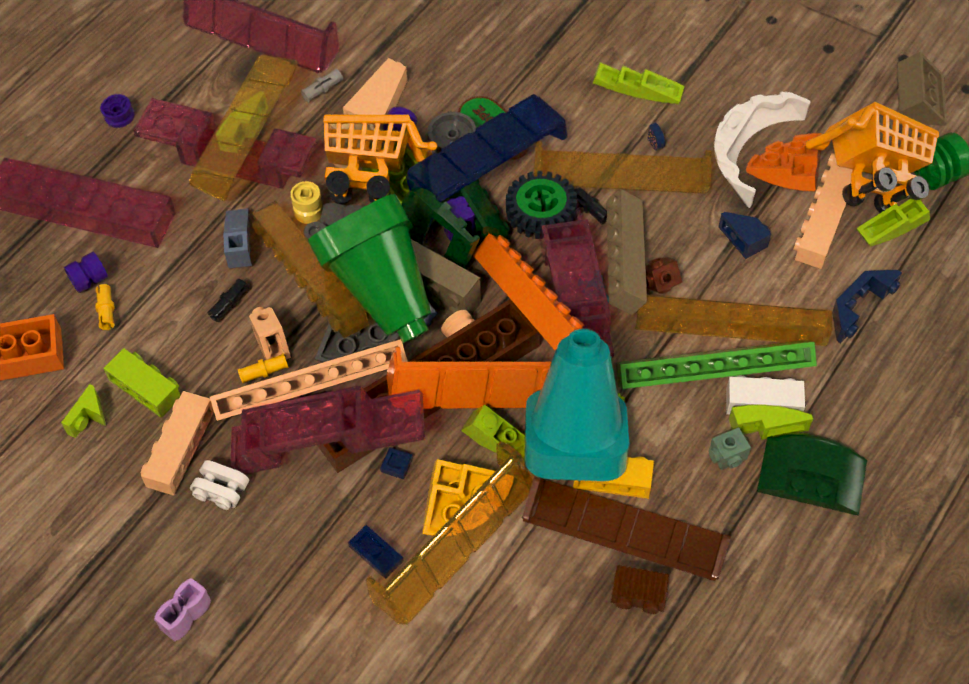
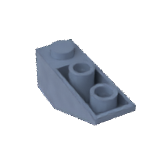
M249 208L226 211L223 235L224 254L228 268L252 266Z

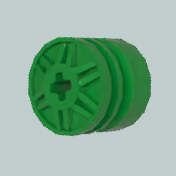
M949 132L938 137L932 163L914 171L915 175L923 177L927 181L929 190H936L968 176V144L956 133Z

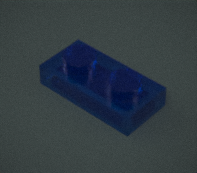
M367 525L348 542V546L385 579L404 561L403 556Z

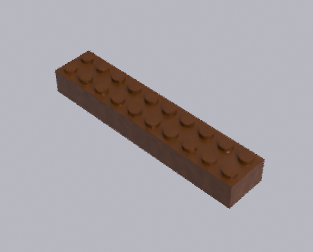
M509 299L408 362H515L539 347L540 333L513 301ZM387 375L307 424L311 438L336 472L339 473L441 409V406H434L432 409H395L392 407V403L389 402Z

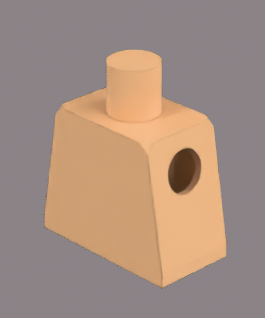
M263 307L255 308L249 318L265 360L284 353L286 360L291 358L283 328L273 309L270 307L266 309ZM268 336H274L276 339L271 345L268 342Z

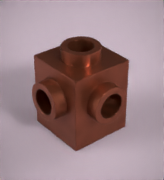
M667 257L656 258L649 261V264L645 266L646 287L659 294L666 293L671 290V287L683 283L676 260Z

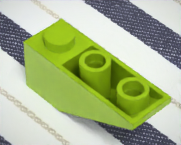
M486 405L474 410L461 431L479 445L526 468L524 461L525 435Z

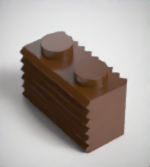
M617 565L611 603H615L621 609L642 608L648 614H657L658 611L663 612L666 603L669 574Z

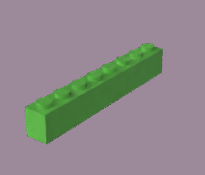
M801 340L616 362L618 387L627 389L817 366L815 342Z

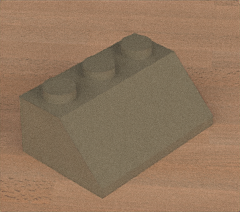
M921 52L898 62L896 76L899 84V89L897 90L900 102L898 106L899 113L923 124L946 125L947 116L943 74Z

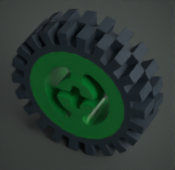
M537 171V176L534 177L533 172H529L528 179L521 175L519 182L514 180L512 187L509 186L508 193H506L508 222L511 221L513 229L517 227L518 233L522 234L525 230L526 237L530 238L531 234L535 233V239H540V234H545V239H550L551 232L557 237L560 235V230L563 233L566 232L568 226L571 227L573 220L576 218L577 193L576 191L574 192L573 185H569V181L566 178L561 181V175L559 174L552 178V172L547 171V175L542 176V171Z

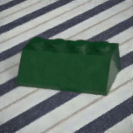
M450 160L442 161L443 184L450 199L460 196L464 197L468 206L475 214V236L478 235L480 237L477 245L479 246L489 233L496 237L501 235L508 240V234H510L509 226L500 219L496 205L490 203L486 189L480 187L476 173H472L467 165Z

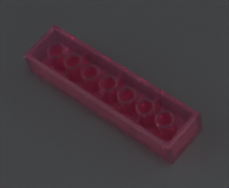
M4 158L0 165V210L155 248H159L176 213L171 196L9 158Z

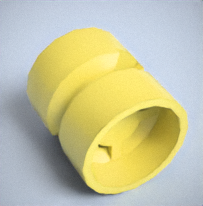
M304 181L297 183L291 190V201L296 219L305 224L317 222L321 218L323 210L320 189L313 182Z

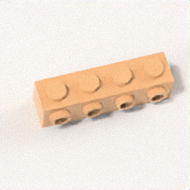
M183 391L180 398L176 399L172 415L169 420L164 422L162 435L159 441L154 443L152 455L141 469V477L147 488L175 495L214 413L209 398Z

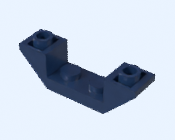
M864 271L836 299L832 316L836 340L840 344L846 337L852 338L859 328L856 325L860 316L852 311L857 304L856 300L859 297L864 298L869 291L882 300L889 293L893 295L901 285L899 282L902 274L901 271Z

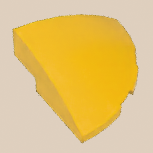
M437 459L434 461L422 534L431 536L453 535L482 523L496 506L502 503L510 487L513 475Z

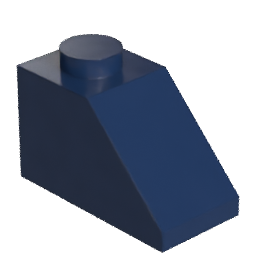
M729 212L721 214L720 230L745 259L768 247L771 237L770 230L758 218Z

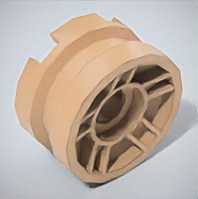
M459 310L445 320L441 327V332L446 337H449L475 320L472 319L467 310Z

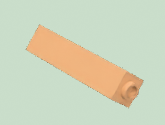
M388 58L343 107L344 114L387 115L390 109L397 106L407 83L406 67L400 62H395ZM380 124V130L386 131L383 128L384 124Z

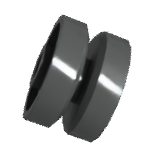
M446 112L435 117L428 126V141H434L437 144V149L431 151L437 159V165L443 167L442 161L444 160L468 165L473 161L477 152V129L474 121L469 116L460 112Z

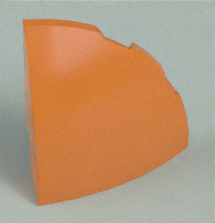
M822 133L794 136L791 142L783 144V142L776 141L766 146L763 154H755L750 159L746 172L773 185L800 191L816 192L821 150L808 149L805 143L822 135Z

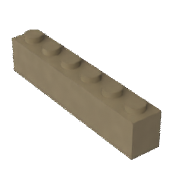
M620 189L615 195L610 196L606 203L609 304L633 315L647 303L643 203L641 199Z

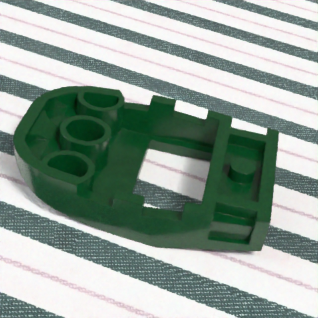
M417 187L409 191L401 205L413 226L409 231L410 238L422 245L432 221L435 219L454 234L444 258L466 269L480 237L478 235L473 237L466 230L468 224L461 217L457 218L451 212L452 207L447 202L441 203L436 200L435 194L429 190Z

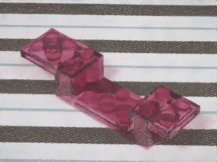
M154 98L150 100L134 129L136 137L175 146L182 164L284 189L290 175L302 177L317 145L316 138L274 128L268 142L245 139L238 155L223 153L220 150L216 137L219 130L216 128L213 113Z
M577 199L575 220L541 226L539 242L545 266L549 265L554 291L558 295L557 301L562 302L571 310L569 314L584 324L583 329L596 332L600 339L608 345L611 358H614V349L610 336L611 313L588 219L582 220Z
M361 386L242 409L241 425L232 427L230 468L243 474L280 468L281 452L341 441L351 453H358L425 440L423 393L420 390L371 399Z

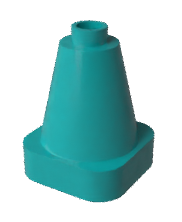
M578 329L559 342L542 389L533 393L527 399L525 414V466L532 474L544 479L611 481L622 476L627 468L629 451L627 407L617 394L608 345L600 339L596 332L588 329Z

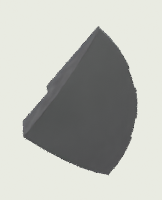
M341 296L315 360L320 362L332 360L395 341L399 335L396 333L387 336L359 302Z

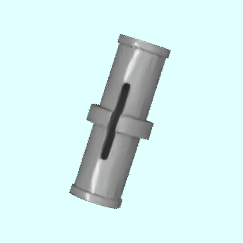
M335 68L324 77L315 79V82L307 88L302 89L301 95L306 102H310V100L321 93H327L329 88L343 80V76Z

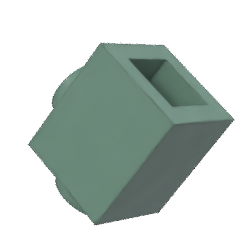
M738 427L712 438L708 452L713 463H717L721 470L728 467L732 469L748 459L751 447Z

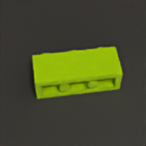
M125 348L103 368L110 382L160 418L173 407L176 399H179L181 396L178 390L179 385L173 378H165L156 366L152 364L148 366L140 355L136 352L130 353Z

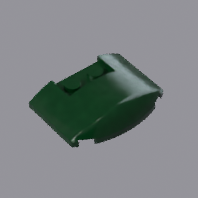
M785 433L774 437L770 436L766 440L757 492L858 516L867 460L847 445L820 435Z

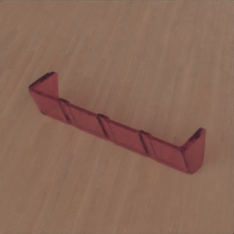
M184 0L183 20L186 26L210 35H218L221 39L246 48H254L257 52L282 61H290L293 65L316 73L326 71L339 51L336 22L333 21L329 23L325 30H321L239 0Z

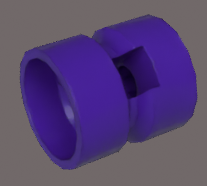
M94 252L81 257L80 263L74 261L64 266L67 276L78 293L90 288L92 282L98 284L108 278L105 268Z

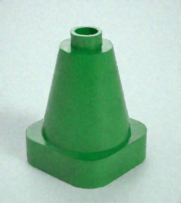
M391 194L323 228L308 239V243L320 266L325 271L333 272L387 336L398 333L404 344L429 330L424 318L431 314L409 234L413 226L396 194Z

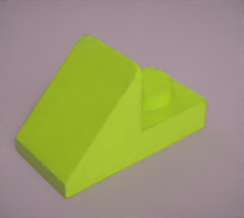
M91 384L88 385L61 422L66 433L74 438L87 427L89 419L104 426L106 425L100 398L95 387Z

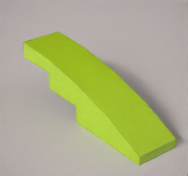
M601 62L597 67L593 80L594 84L636 98L673 104L680 103L684 90V85L647 69L641 74L622 66L619 71Z

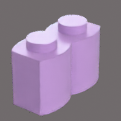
M191 578L178 587L173 599L168 600L159 608L154 619L163 633L172 640L177 641L189 631L193 621L200 618L207 611L211 600L206 589Z

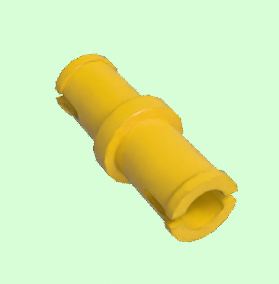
M100 284L99 287H96L97 303L95 304V310L99 317V328L110 330L111 327L115 326L113 321L115 306L111 300V287L107 284Z
M284 353L264 361L260 359L258 363L237 370L242 384L247 381L262 376L264 378L269 377L268 374L289 368Z

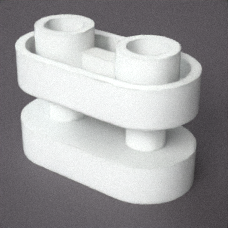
M204 461L199 470L204 479L198 477L194 479L190 486L193 492L192 495L201 501H213L218 507L225 510L235 508L240 500V496L235 491H244L249 483V478L235 469L213 461Z

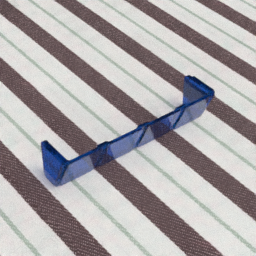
M532 94L510 107L506 113H500L477 127L473 133H467L442 148L438 154L434 153L409 168L406 176L409 191L417 187L427 189L435 194L436 200L441 202L544 137L551 135L565 140L568 137L565 119L539 96L537 97L535 94Z

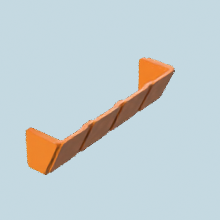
M395 347L387 370L389 402L392 403V407L395 409H432L434 406H441L442 409L480 408L483 405L490 408H526L529 396L542 389L551 362H402L401 348Z

